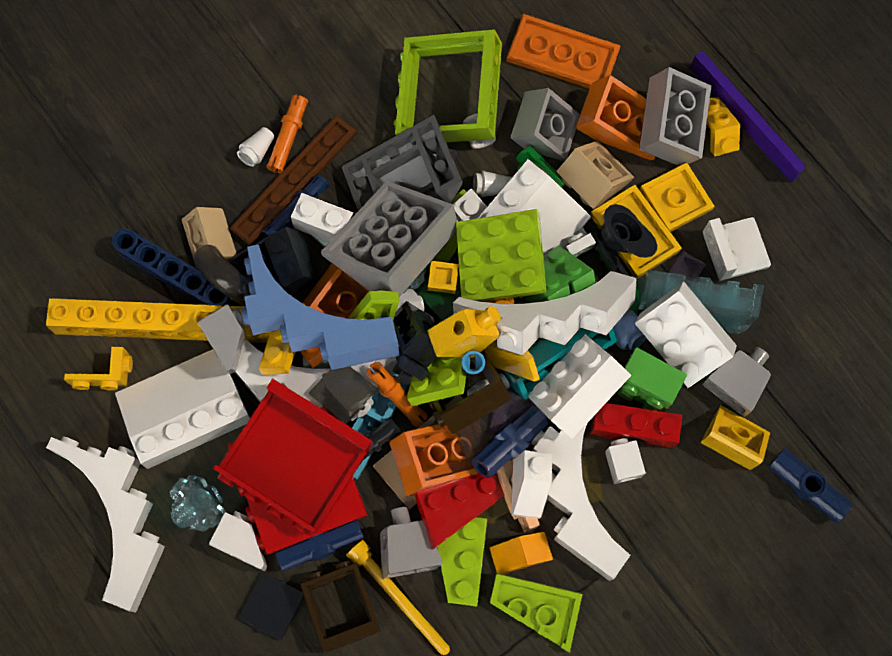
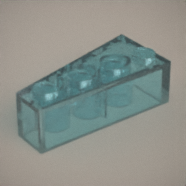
M648 270L643 279L638 309L641 310L648 308L684 281L719 325L726 328L725 330L728 332H745L758 319L760 314L764 285L754 284L753 289L740 288V282L728 281L727 284L717 285L711 281V278L700 277L687 281L685 275Z

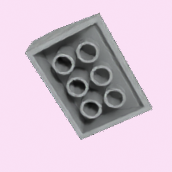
M386 181L326 245L321 254L369 291H398L400 297L457 231L454 205Z

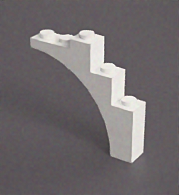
M610 271L600 281L577 293L549 301L527 304H496L458 297L453 302V313L455 314L463 309L485 310L489 306L495 307L501 317L500 321L496 323L499 332L497 347L523 355L539 337L565 345L580 328L607 335L635 302L636 278Z
M244 339L237 370L234 373L260 403L269 391L266 387L273 378L319 408L326 406L328 400L332 398L353 421L357 417H362L368 413L371 405L374 404L370 393L377 391L379 388L366 375L367 368L375 373L370 365L374 362H380L388 373L392 375L394 374L393 368L398 362L395 357L335 370H331V368L311 369L291 365L290 371L287 374L263 375L259 370L263 353Z
M586 425L573 439L558 426L557 429L560 430V433L550 426L546 432L541 430L531 444L535 446L533 452L552 454V469L558 475L556 476L552 473V483L547 500L570 516L568 519L563 516L554 528V531L558 534L553 540L611 581L619 573L630 557V554L611 538L599 522L588 500L582 479L581 450Z
M63 436L60 441L51 437L46 448L78 467L97 489L107 509L112 528L113 560L110 579L102 600L128 611L136 612L165 546L157 543L159 537L143 531L142 535L139 536L153 504L146 500L147 494L131 488L128 493L140 466V461L134 457L136 452L119 446L118 450L109 447L106 454L90 446L85 451L78 448L79 443Z

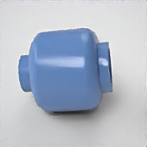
M630 309L626 311L613 327L617 339L615 344L622 350H635L636 347L641 346L646 340V336L635 324L638 315Z

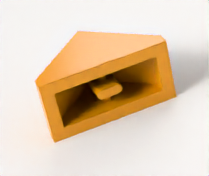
M545 532L519 536L489 548L496 573L499 574L510 573L553 560Z

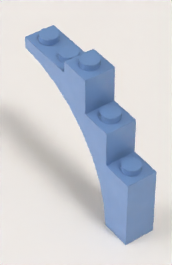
M259 245L247 247L249 258H245L244 262L247 275H252L253 281L248 282L251 295L244 297L246 308H242L241 311L244 325H250L253 335L281 330L283 343L289 342L292 352L320 347L323 361L329 360L331 370L400 356L392 317L371 320L346 319L324 314L305 306L289 295L274 280L263 261Z

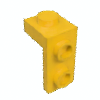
M719 97L710 98L706 123L711 129L710 151L714 156H719L739 150L740 123Z
M112 347L109 374H64V380L72 385L73 389L88 390L90 386H100L104 390H117L118 386H127L128 372H131L133 367L132 356H129V353L123 347Z

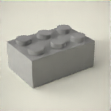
M670 67L650 77L639 150L678 166L685 163L690 164L701 159L711 85Z

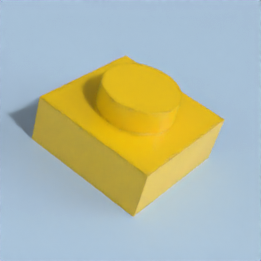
M431 261L428 291L455 294L459 264Z

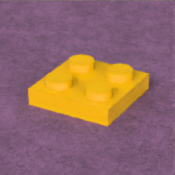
M688 163L651 180L640 188L647 202L670 232L712 211L715 207Z

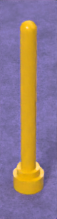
M364 540L359 542L346 554L353 564L363 565L441 655H447L450 651L449 645L390 578L382 579L381 568L371 558L372 553L369 551L371 548Z

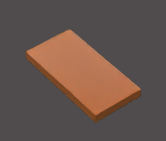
M523 14L506 62L590 89L593 82L611 75L621 45Z

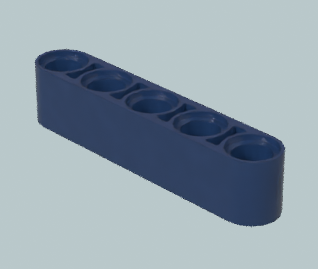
M120 229L113 235L112 244L124 260L199 305H233V300L223 284L130 229ZM133 241L129 248H122L125 242ZM148 255H156L153 261L144 262ZM179 268L175 275L167 276L169 269ZM193 282H202L201 286L198 289H189L190 285ZM216 295H225L221 303H212Z

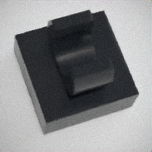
M399 346V356H395L398 363L393 368V372L399 375L396 378L397 381L407 385L413 376L423 381L430 373L428 368L404 354Z

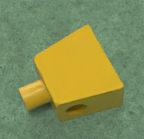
M489 306L485 310H460L427 331L436 356L463 357L468 351L481 352L499 337L496 323L500 321L501 317L498 310L493 306Z

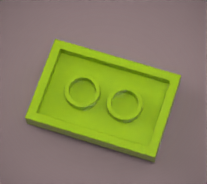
M439 357L428 367L430 373L423 381L413 376L407 395L409 403L415 406L464 394L467 372L462 367V357Z

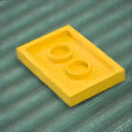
M633 185L591 211V218L599 229H602L605 210L610 205H622L631 210L655 237L658 245L657 252L651 257L643 258L629 252L618 251V255L636 279L676 255L682 249L636 185Z

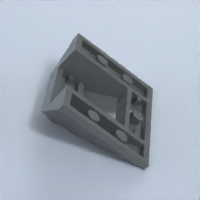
M434 115L342 166L358 211L386 181L447 203L452 202L463 183Z

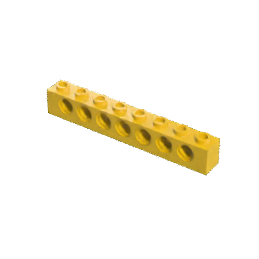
M49 298L46 326L54 334L208 341L198 322L224 306ZM230 306L233 309V311L238 308L241 314V309L246 308L241 306ZM242 325L246 331L245 339L248 342L267 343L270 332L253 335L250 325Z

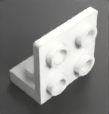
M753 217L722 225L720 218L710 220L702 231L719 281L767 269L771 266Z

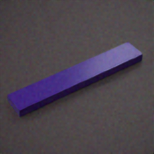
M701 51L695 55L690 66L694 74L702 82L711 85L710 92L715 97L721 99L740 123L741 127L791 183L796 180L806 168L802 161L704 52Z

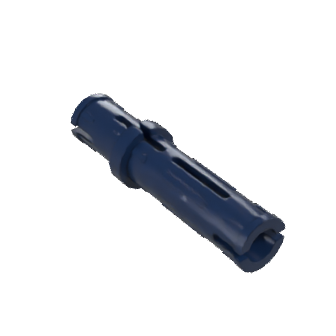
M317 174L303 190H298L295 193L296 197L281 211L262 233L268 237L284 227L290 228L293 225L291 215L301 193L317 199L330 186L329 183L321 175Z

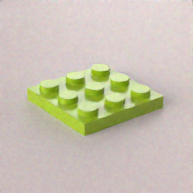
M538 209L456 222L461 298L488 302L547 293L540 212Z

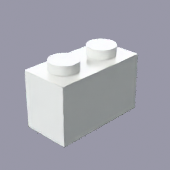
M301 193L291 215V220L295 229L330 242L352 219L353 212Z

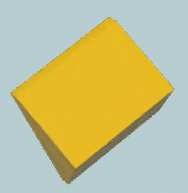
M720 405L700 443L741 466L752 470L764 460L770 432Z

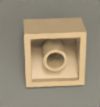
M599 141L575 148L556 171L562 177V181L580 195L581 201L593 209L610 200L634 178Z

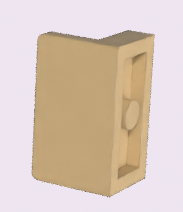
M196 207L182 218L196 268H206L216 259H230L237 255L223 209Z

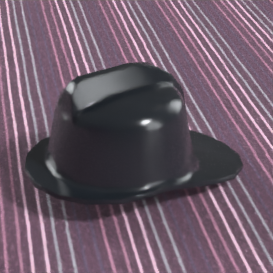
M618 204L610 205L605 210L601 233L604 242L611 249L625 253L629 252L643 258L651 257L657 252L658 245L655 237L631 210Z

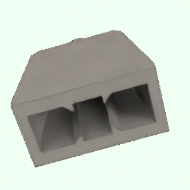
M755 347L749 356L739 350L734 354L733 358L712 373L702 385L740 415L746 417L754 409L771 376V373L763 367L769 355L759 347Z
M408 507L391 510L394 525L386 527L380 534L382 579L431 571L440 567L443 564L437 547L432 549L423 520L411 522Z

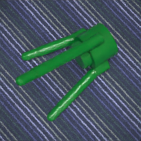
M527 147L518 154L516 160L520 165L516 168L517 171L527 160H530L549 175L560 187L565 185L568 189H571L562 181V177L538 154L534 147Z

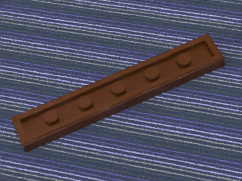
M336 115L230 227V231L248 246L254 245L263 235L262 231L296 197L295 193L298 190H303L357 135L356 130Z

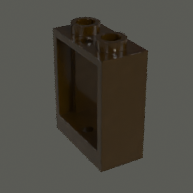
M484 350L480 353L485 358V367L478 374L467 373L464 390L484 378L488 380V385L449 408L445 402L452 397L428 402L435 411L433 414L441 427L446 425L452 435L512 400L506 386ZM475 357L470 358V369H475Z
M350 561L339 563L333 566V572L323 575L322 571L310 574L305 577L307 582L300 584L324 653L381 632L357 563L352 565ZM353 575L369 622L328 638L312 590Z

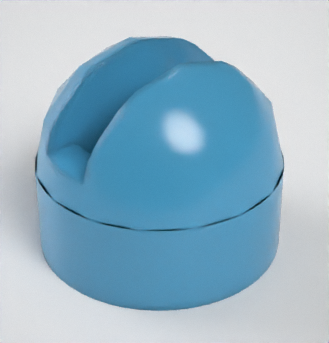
M472 350L463 355L461 364L467 373L478 374L485 367V358L480 352ZM470 355H475V369H470Z

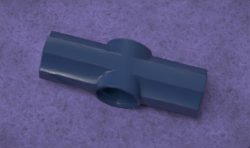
M532 405L513 423L510 422L491 438L493 441L472 459L477 472L488 479L506 462L513 460L529 446L528 442L549 424L546 419L547 416L540 409Z
M783 448L768 466L770 470L794 489L795 494L799 498L808 500L834 523H838L850 511L853 503L829 485L822 473L811 470L786 448ZM806 479H809L814 483V492H811L806 488Z
M354 520L276 551L275 555L281 570L285 571L310 560L317 561L336 553L337 549L364 539L358 521Z

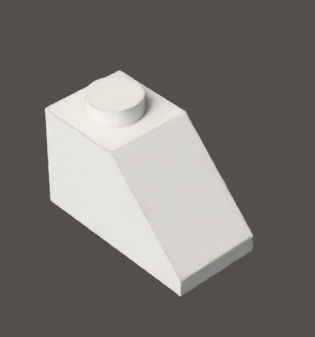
M525 450L513 460L512 516L541 518L552 483V454Z
M237 511L234 512L233 516L225 512L209 545L265 571L267 563L263 551L258 546L255 527L249 524V518Z

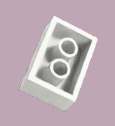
M684 281L642 311L635 322L636 326L669 365L688 374L684 381L688 388L733 358L737 347Z
M585 334L573 345L567 355L554 365L552 371L543 381L534 387L528 397L555 425L573 439L628 380L631 374Z

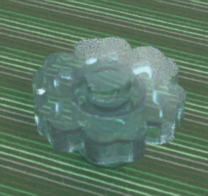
M189 475L186 479L180 478L170 491V497L174 500L171 518L177 526L181 528L191 527L194 530L205 532L210 527L214 528L220 523L225 513L224 508L220 505L223 502V498L215 486L207 485L203 477Z

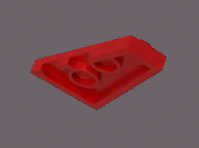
M478 473L421 490L414 494L432 549H435L505 496L497 473H494L488 479Z

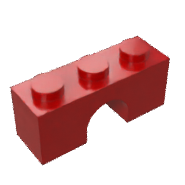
M605 403L592 417L590 436L618 440L621 437L637 438L644 440L646 445L673 449L680 441L682 415Z

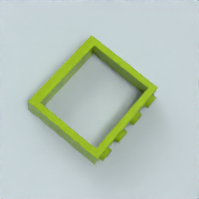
M495 30L408 37L404 39V49L400 53L402 69L398 74L399 95L396 96L395 101L397 118L393 122V125L396 127V136L413 127L420 57L483 51L477 123L439 127L446 142L495 139L502 41Z

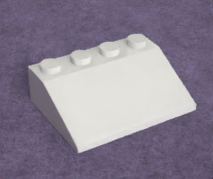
M530 160L523 164L478 217L484 218L538 209L540 212L543 255L559 245L565 249L569 244L568 240L576 236L591 218L549 175Z
M214 349L115 393L140 464L147 469L247 424L250 420L249 413L232 375L225 370Z

